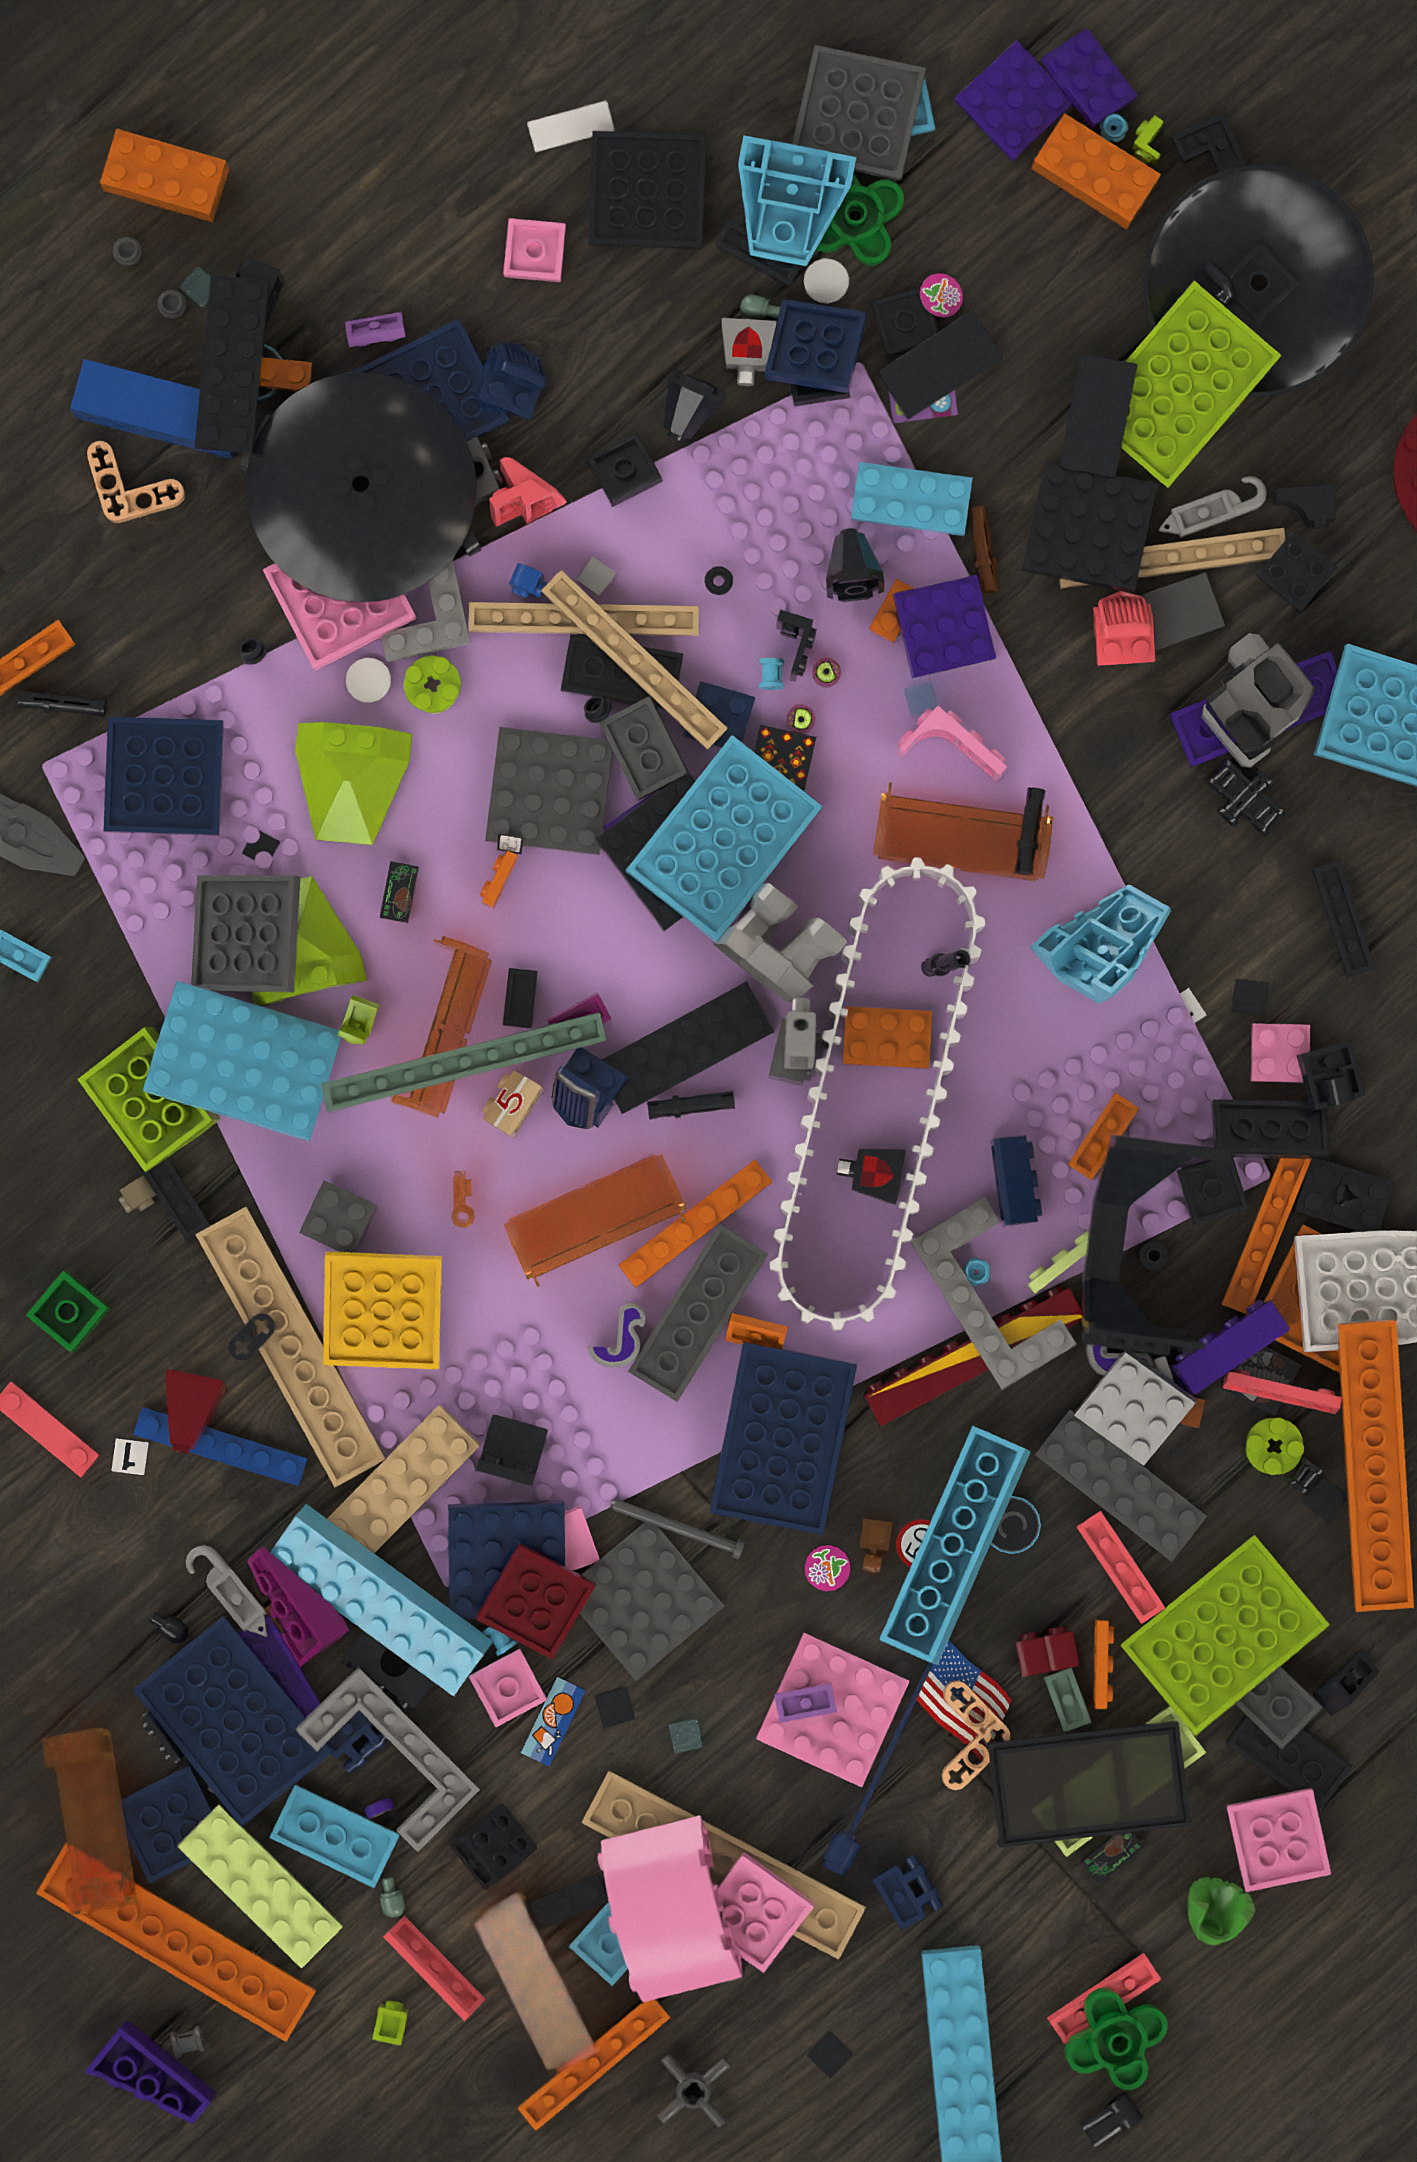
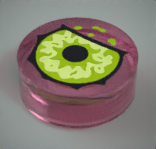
M831 658L818 660L812 670L813 680L817 685L824 688L836 685L841 676L839 664Z
M806 705L792 707L787 714L789 729L792 732L801 734L810 732L815 725V713Z

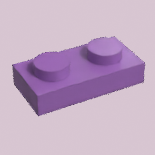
M401 312L345 322L349 347L366 346L370 343L394 341L405 337Z
M832 1683L774 1694L780 1723L837 1712Z

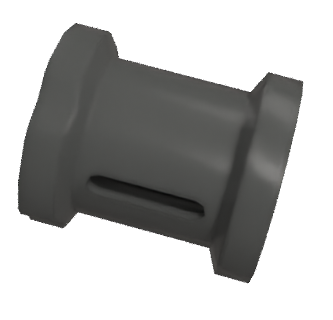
M195 2026L194 2030L179 2034L176 2032L170 2033L176 2058H180L183 2053L195 2050L205 2051L200 2026Z

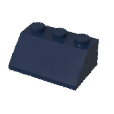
M1026 1135L992 1139L990 1144L1002 1227L1038 1222L1037 1216H1042L1040 1198L1035 1199L1034 1187H1038L1036 1170H1031L1030 1159L1034 1158L1032 1141L1027 1142Z

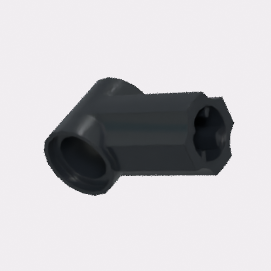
M1127 2092L1113 2098L1106 2104L1105 2109L1081 2124V2127L1095 2147L1118 2131H1125L1131 2128L1143 2118Z

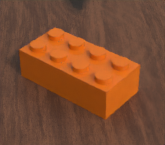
M1065 113L1034 159L1032 170L1127 230L1161 176L1160 173Z
M116 129L100 184L106 192L213 222L229 167L226 160Z

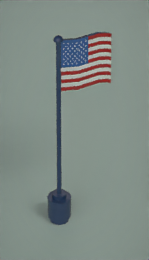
M950 1640L946 1645L939 1664L928 1662L849 1831L842 1830L841 1834L834 1833L823 1857L825 1858L824 1867L843 1876L846 1869L850 1870L861 1847L856 1842L858 1837L853 1834L916 1701L939 1725L966 1745L977 1734L946 1703L943 1697V1690L949 1682L957 1680L965 1683L1002 1722L1012 1700L995 1680L969 1662ZM952 1687L950 1689L952 1692L950 1699L952 1701L958 1699L964 1705L959 1708L961 1712H963L966 1705L974 1701L972 1697L967 1701L961 1695L962 1687L959 1689ZM973 1707L969 1711L971 1722L980 1723L984 1719L985 1713L981 1707ZM991 1730L992 1738L987 1743L993 1742L997 1733L996 1730ZM982 1738L979 1743L988 1750V1744ZM980 1748L971 1749L979 1761L982 1762L984 1758L983 1751Z

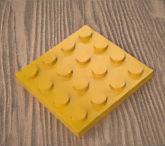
M325 1252L323 1365L439 1369L442 1256Z

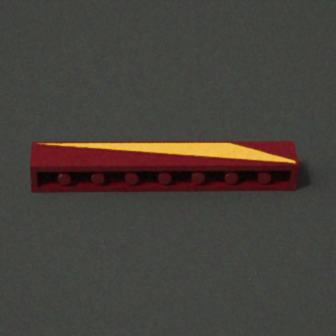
M1059 1286L1046 1293L1048 1299L1038 1304L1034 1299L1021 1306L1022 1312L1012 1317L1009 1312L994 1320L1011 1349L1060 1319L1066 1328L1082 1321V1311L1070 1288L1063 1290ZM958 1339L943 1347L945 1353L935 1358L934 1354L931 1353L918 1360L919 1367L911 1371L908 1367H905L892 1374L894 1380L886 1384L880 1380L868 1386L867 1390L869 1393L865 1394L864 1397L879 1426L900 1417L989 1370L972 1341L968 1340L961 1344Z

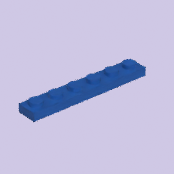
M142 1407L133 1435L173 1447L169 1442L168 1415ZM209 1427L206 1428L194 1450L190 1449V1453L296 1486H300L308 1458Z

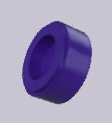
M385 1798L367 1806L364 1811L367 1818L372 1819L395 1807L391 1798Z

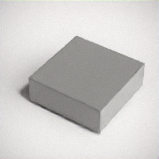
M593 556L576 581L600 598L616 576V572Z

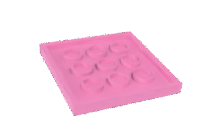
M275 563L263 569L314 671L417 619L405 595L380 602L355 603L339 601L321 596L304 588L287 576Z
M803 1633L777 1693L832 1683L837 1712L780 1723L774 1697L756 1739L862 1787L910 1681L809 1634Z

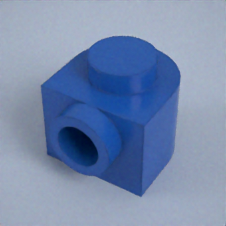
M517 563L508 585L513 587L512 593L527 599L528 595L540 598L543 594L541 590L546 586L547 582L543 581L545 576L542 572Z

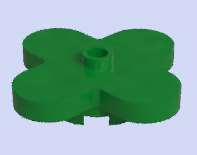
M853 173L851 187L816 250L828 253L844 245H849L853 254L861 263L866 265L882 263L888 257L891 249V239L883 224L895 218L901 212L904 203V195L901 188L890 180H880L865 188L860 185ZM857 213L861 219L858 221L851 220L850 215Z
M1098 1988L1092 1991L1084 2002V2014L1089 2027L1073 2035L1067 2041L1064 2049L1065 2059L1073 2070L1083 2074L1105 2067L1109 2078L1118 2088L1123 2090L1136 2089L1144 2083L1148 2075V2065L1144 2057L1145 2049L1159 2043L1166 2035L1168 2028L1166 2017L1153 2005H1141L1127 2011L1123 2000L1114 1990Z

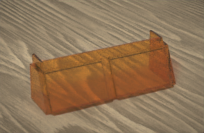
M889 782L888 792H882L873 855H878L879 859L912 863L913 858L921 857L925 866L943 868L949 864L954 868H961L962 871L1031 881H1036L1038 878L1044 879L1053 817L1048 816L1049 805H1046L1044 817H1041L1037 842L1040 845L1034 858L1033 875L1030 876L1014 873L1018 855L1016 843L1020 840L1024 814L890 795L891 782Z
M442 936L441 941L434 939L433 942L437 947L454 951V955L422 1057L466 1046L467 1039L464 1038L465 1033L469 1034L492 963V960L488 959V952ZM455 1080L413 1090L409 1098L401 1095L390 1096L392 1098L391 1103L438 1118L440 1113L444 1114L446 1112Z
M660 1154L647 1157L591 1182L582 1189L573 1190L510 1218L509 1222L504 1224V1227L527 1280L533 1278L536 1286L540 1287L537 1280L538 1276L677 1214L680 1215L683 1222H686L681 1212L686 1210V1206L665 1159Z
M517 1892L479 1913L481 1919L475 1922L474 1925L547 2071L556 2068L557 2072H560L601 2049L598 2042L593 2043L523 1903L526 1898L522 1892Z

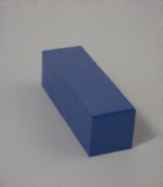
M83 359L70 410L77 419L230 459L234 458L235 452L195 448L200 389Z

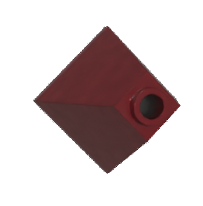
M166 1369L169 1442L173 1446L172 1451L189 1454L190 1449L194 1450L225 1397L227 1386L224 1380Z

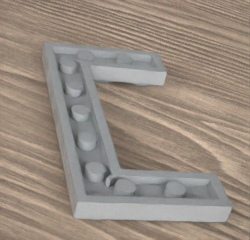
M454 559L428 582L436 620L395 629L381 636L387 663L471 644Z
M984 1197L911 1241V1244L997 1384L1003 1390L1076 1346V1343L1061 1319L1012 1349L1006 1342L951 1253L1000 1223V1220Z
M357 1667L296 1728V1731L318 1751L360 1710L437 1788L396 1829L418 1852L480 1789Z

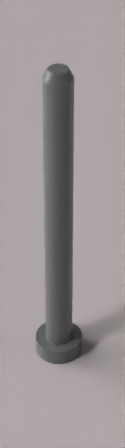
M617 1499L612 1500L610 1505L613 1511L733 1553L732 1558L738 1560L745 1544V1540L738 1538V1541L735 1542Z

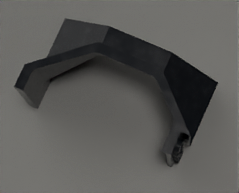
M1111 1134L1092 1204L1082 1277V1344L1169 1355L1170 1348L1178 1350V1352L1195 1354L1196 1349H1205L1204 1343L1186 1337V1330L1153 1326L1122 1286L1119 1278L1130 1206L1191 1158L1230 1163L1232 1151Z

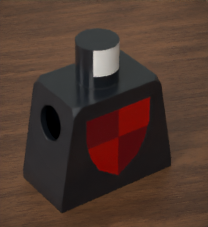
M859 1149L856 1161L839 1158L836 1175L853 1178L851 1190L888 1204L896 1205L906 1150Z

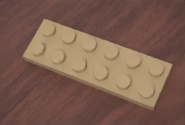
M440 1404L327 1519L375 1553L481 1444Z

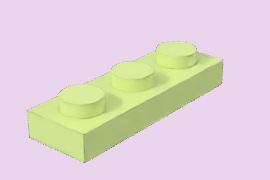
M1088 1231L1074 1240L1077 1246L1071 1251L1067 1252L1064 1248L1052 1257L1053 1265L1046 1270L1041 1266L1028 1276L1031 1282L1027 1284V1287L1033 1294L1086 1255Z

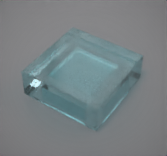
M197 267L179 288L202 308L209 300L211 277L200 267Z
M931 681L903 689L911 717L922 715L928 708L933 711L938 705Z
M697 1718L669 1724L674 1753L703 1748Z

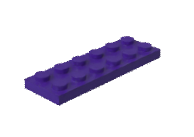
M1330 651L1296 664L1316 689L1298 721H1295L1284 731L1325 715L1338 671ZM1206 700L1170 713V718L1190 768L1230 753L1201 718L1202 708L1206 704Z

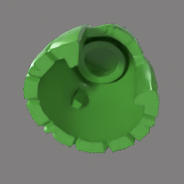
M1203 1877L1195 1881L1188 1895V1917L1196 1937L1211 1946L1233 1939L1248 1925L1254 1916L1255 1904L1252 1903L1251 1896L1248 1893H1243L1244 1890L1236 1884H1229L1228 1881L1223 1882L1220 1878L1213 1877L1211 1879L1210 1877Z

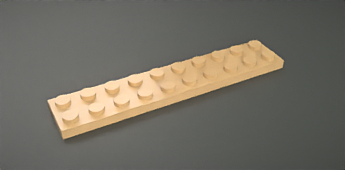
M244 1207L195 1234L244 1324L256 1314L261 1313L268 1314L274 1319L276 1324L275 1332L259 1351L334 1487L384 1461L386 1458L336 1367L333 1365H323V1344L249 1209ZM258 1319L255 1322L258 1327L252 1335L256 1337L260 1332L268 1333L267 1325L269 1321L267 1319L265 1321Z
M609 1770L581 1823L609 1838L696 1816ZM703 1820L710 1835L714 1866L709 1868L712 1884H717L718 1886L742 1853L745 1852L815 1902L814 1907L793 1935L839 1959L866 1906Z

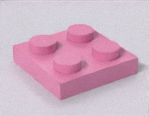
M509 218L504 277L561 282L566 224Z
M1251 1024L1250 1082L1303 1083L1296 1055L1310 1051V1025Z
M521 1648L469 1675L495 1727L547 1700Z

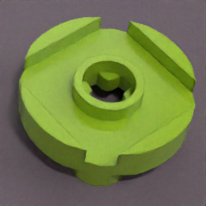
M425 656L413 662L406 670L404 691L408 701L415 708L425 713L438 714L447 711L454 705L461 691V678L456 667L446 658ZM430 677L441 682L437 686L436 692L424 688V684L428 683V678Z
M1265 1418L1258 1421L1250 1428L1246 1437L1245 1452L1249 1462L1258 1471L1269 1475L1285 1474L1291 1471L1299 1463L1304 1452L1303 1438L1300 1431L1290 1421L1282 1418ZM1269 1439L1281 1441L1282 1444L1279 1446L1281 1451L1278 1454L1274 1451L1271 1453L1267 1451V1448L1270 1446L1268 1443Z

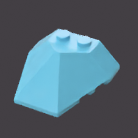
M744 135L738 167L750 255L807 266L851 187L856 157Z
M1127 885L1098 901L1099 906L1086 913L1080 911L1074 914L1075 919L1060 927L1059 924H1056L1049 928L1030 946L1032 951L1060 982L1098 1004L1112 998L1133 978L1171 912L1170 907L1131 885Z

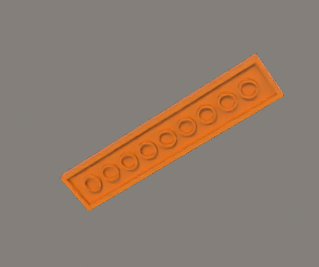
M1391 1319L1338 1323L1337 1333L1354 1610L1356 1612L1414 1608L1397 1321Z
M69 1842L65 1843L36 1894L287 2042L317 1991L315 1988Z

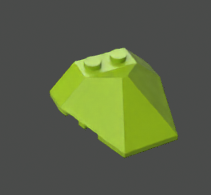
M330 722L298 723L295 753L315 840L362 845L374 844L403 775L409 766L413 734L373 726Z
M313 876L300 879L294 992H251L255 1005L263 1007L283 1002V999L335 986L340 988L367 981L360 951Z

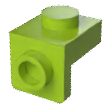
M1155 115L1150 122L1147 120L1142 122L1135 133L1139 137L1132 147V150L1135 151L1134 155L1145 164L1150 162L1153 165H1156L1160 154L1149 145L1163 125V121Z
M352 995L338 1036L343 1037L351 1044L364 1045L371 1035L380 1004Z
M387 2000L386 2005H379L372 2040L401 2046L409 2012L408 2009L403 2008L404 2004Z

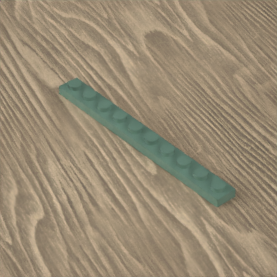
M594 1013L320 1083L326 1110L327 1112H332L606 1041L600 1013Z

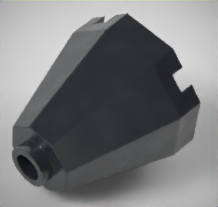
M673 369L668 380L664 428L669 430L667 436L683 442L684 438L692 439L723 404L727 392L719 390L717 394L718 387L689 374H682L679 377L682 371Z
M854 528L842 530L839 535L835 536L826 575L827 598L833 599V594L838 595V601H859L872 598L873 591L877 589L878 594L884 592L883 571L864 533L858 532Z

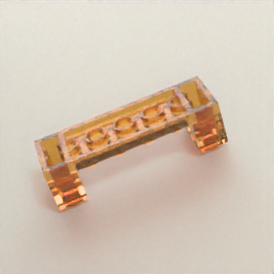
M97 1727L43 1738L42 1744L46 1768L56 1770L73 1882L65 1884L69 1913L83 1915L138 1904L110 1731Z

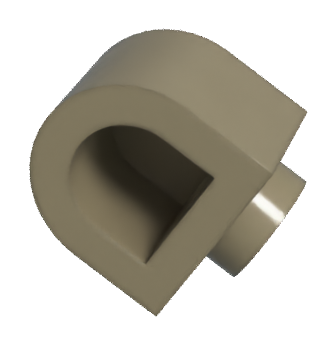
M144 1175L119 1190L123 1195L119 1198V1201L127 1213L137 1208L142 1212L155 1203L153 1198L157 1194Z

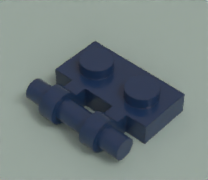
M360 1710L326 1742L333 1751L331 1755L335 1759L343 1752L350 1757L342 1765L348 1773L353 1772L357 1767L361 1768L367 1762L366 1758L377 1748L380 1750L385 1746V1741L388 1739L380 1730L376 1733L371 1728L373 1723ZM364 1734L369 1741L357 1751L352 1744Z
M915 1854L905 1859L910 1868L908 1872L903 1874L896 1864L872 1878L900 1930L926 1917L921 1905L929 1902L933 1911L943 1906L938 1896L940 1895L936 1886L933 1887L925 1873L927 1869L924 1863L920 1864ZM916 1879L923 1891L917 1897H915L908 1882Z

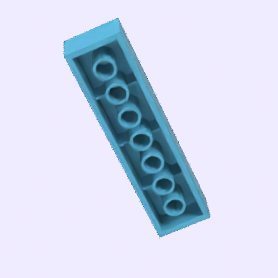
M972 1426L879 1640L930 1663L939 1664L1031 1451Z
M307 1504L294 1517L270 1552L328 1601L336 1611L452 1696L455 1695L493 1643V1640Z
M979 1945L922 1950L921 1956L941 2162H1001L981 1949Z

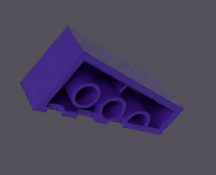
M1261 1299L1246 1308L1248 1311L1246 1315L1240 1319L1237 1315L1222 1325L1224 1327L1223 1330L1217 1334L1211 1332L1203 1337L1199 1342L1205 1344L1204 1350L1196 1349L1195 1354L1183 1352L1175 1357L1176 1361L1168 1366L1179 1386L1189 1394L1195 1395L1289 1331V1326L1272 1301H1265L1264 1303Z
M128 2020L118 2029L85 2071V2073L93 2077L97 2076L108 2081V2084L116 2088L120 2087L133 2093L135 2097L143 2101L148 2100L158 2105L160 2109L192 2124L217 2095L212 2088Z

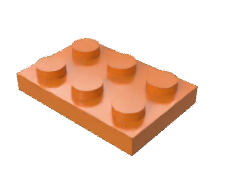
M846 1006L845 1009H848V1013L845 1017L842 1064L929 1069L932 1011Z

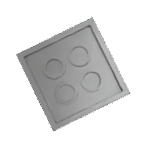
M1125 1350L1075 1410L1074 1416L1144 1466L1195 1405L1196 1398L1130 1350Z

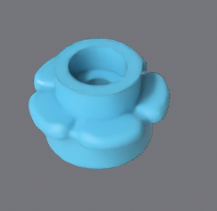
M1110 115L1100 123L1101 135L1108 141H1121L1125 137V132L1128 131V124L1120 115ZM1112 126L1116 127L1115 131L1111 129Z
M971 1258L967 1261V1265L962 1268L972 1286L985 1284L990 1278V1266L985 1260ZM975 1269L979 1270L978 1275L974 1274Z

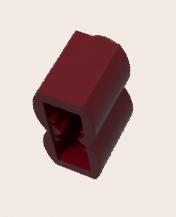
M1065 1626L1048 1629V1635L1037 1636V1631L1020 1634L1021 1640L1014 1641L1021 1676L1080 1666L1073 1631H1066Z

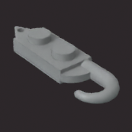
M1257 477L1242 478L1243 483L1250 482L1257 487V495L1254 498L1241 502L1239 497L1231 490L1214 493L1171 509V515L1162 524L1159 531L1177 534L1182 538L1259 508L1266 500V487ZM1168 525L1169 529H1165L1164 526Z
M206 1545L197 1546L192 1549L186 1559V1568L189 1573L194 1574L195 1572L193 1568L194 1559L199 1555L206 1556L214 1565L206 1580L209 1589L244 1632L248 1630L267 1637L265 1615L267 1613L220 1554L212 1547Z

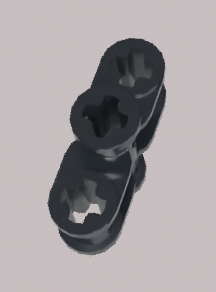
M1224 759L1220 769L1212 777L1205 779L1206 783L1227 801L1223 807L1219 806L1216 811L1233 827L1238 825L1237 821L1243 816L1260 834L1267 836L1270 827L1279 818L1283 819L1286 816L1282 809L1264 794L1268 788L1272 789L1274 787V783L1257 768L1253 770V775L1248 779L1233 763ZM1226 774H1228V777L1223 782H1220V780ZM1259 783V786L1252 792L1251 789ZM1237 804H1240L1234 812H1231ZM1270 813V816L1263 822L1262 819Z

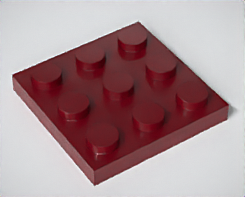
M519 1542L476 1615V1619L542 1655L553 1659L596 1585L595 1582Z

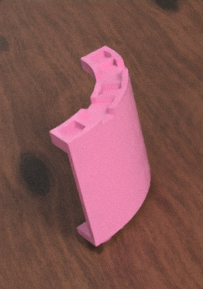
M701 1816L601 1841L602 1853L598 1854V1862L601 1870L604 1871L607 1895L612 1916H609V1925L612 1933H617L630 1973V1987L633 1992H638L642 2002L742 1977L741 1954L729 1926L723 1927L719 1913L723 1911V1905L718 1886L711 1882L709 1868L714 1866L710 1835Z

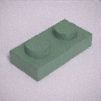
M1066 1668L1044 1676L1063 1732L1091 1723L1072 1668Z

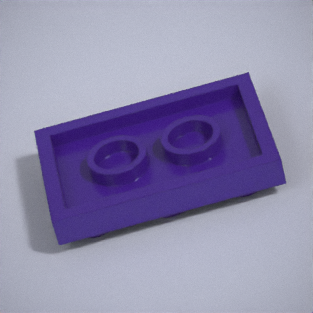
M1088 28L1046 54L1041 60L1091 129L1104 121L1108 116L1115 114L1133 102L1138 96Z

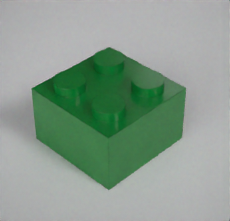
M62 1271L26 1316L69 1352L75 1353L111 1310V1307L68 1271Z

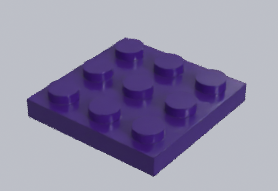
M1017 40L954 98L958 106L1012 162L1061 118L1064 113L1074 106L1059 84Z
M977 575L892 594L912 678L996 659Z

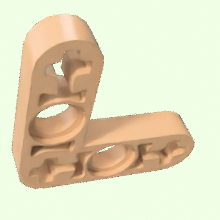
M96 441L89 446L87 457L103 512L111 522H125L176 507L183 502L185 491L182 485L173 479L125 492L111 446L104 441ZM98 448H102L104 452L108 451L104 459L107 467L113 464V468L102 469L99 459L93 458L97 454ZM111 474L116 477L117 483L112 489H104L101 486V479L105 475ZM172 486L174 490H179L175 494L176 499L170 500L168 496L161 497L162 504L159 505L157 497L153 492L158 489L159 495L168 492L167 487ZM144 493L152 497V503L146 509L139 508L136 505L137 497ZM115 495L117 503L120 506H124V509L120 510L121 515L116 516L113 512L109 513V510L113 508L112 500L110 497L105 500L104 496Z
M955 1680L946 1684L943 1690V1697L946 1703L977 1734L942 1770L941 1777L944 1785L952 1790H960L990 1763L988 1750L979 1741L983 1738L984 1742L987 1743L992 1738L990 1733L992 1729L996 1731L1003 1730L1001 1734L1003 1741L1010 1740L1011 1736L1008 1728L965 1683ZM952 1687L956 1689L962 1687L961 1695L967 1701H969L970 1697L974 1699L973 1702L966 1705L963 1712L959 1708L964 1705L958 1699L953 1701L950 1699L952 1696L950 1689ZM973 1707H981L985 1713L984 1719L980 1723L971 1722L969 1711ZM973 1748H980L984 1753L982 1762L976 1765L971 1764L968 1760L969 1751ZM962 1759L965 1765L973 1769V1771L969 1774L967 1770H964L959 1776L962 1779L961 1782L953 1781L950 1784L948 1781L951 1778L949 1771L954 1770L957 1772L963 1766L958 1764V1762Z

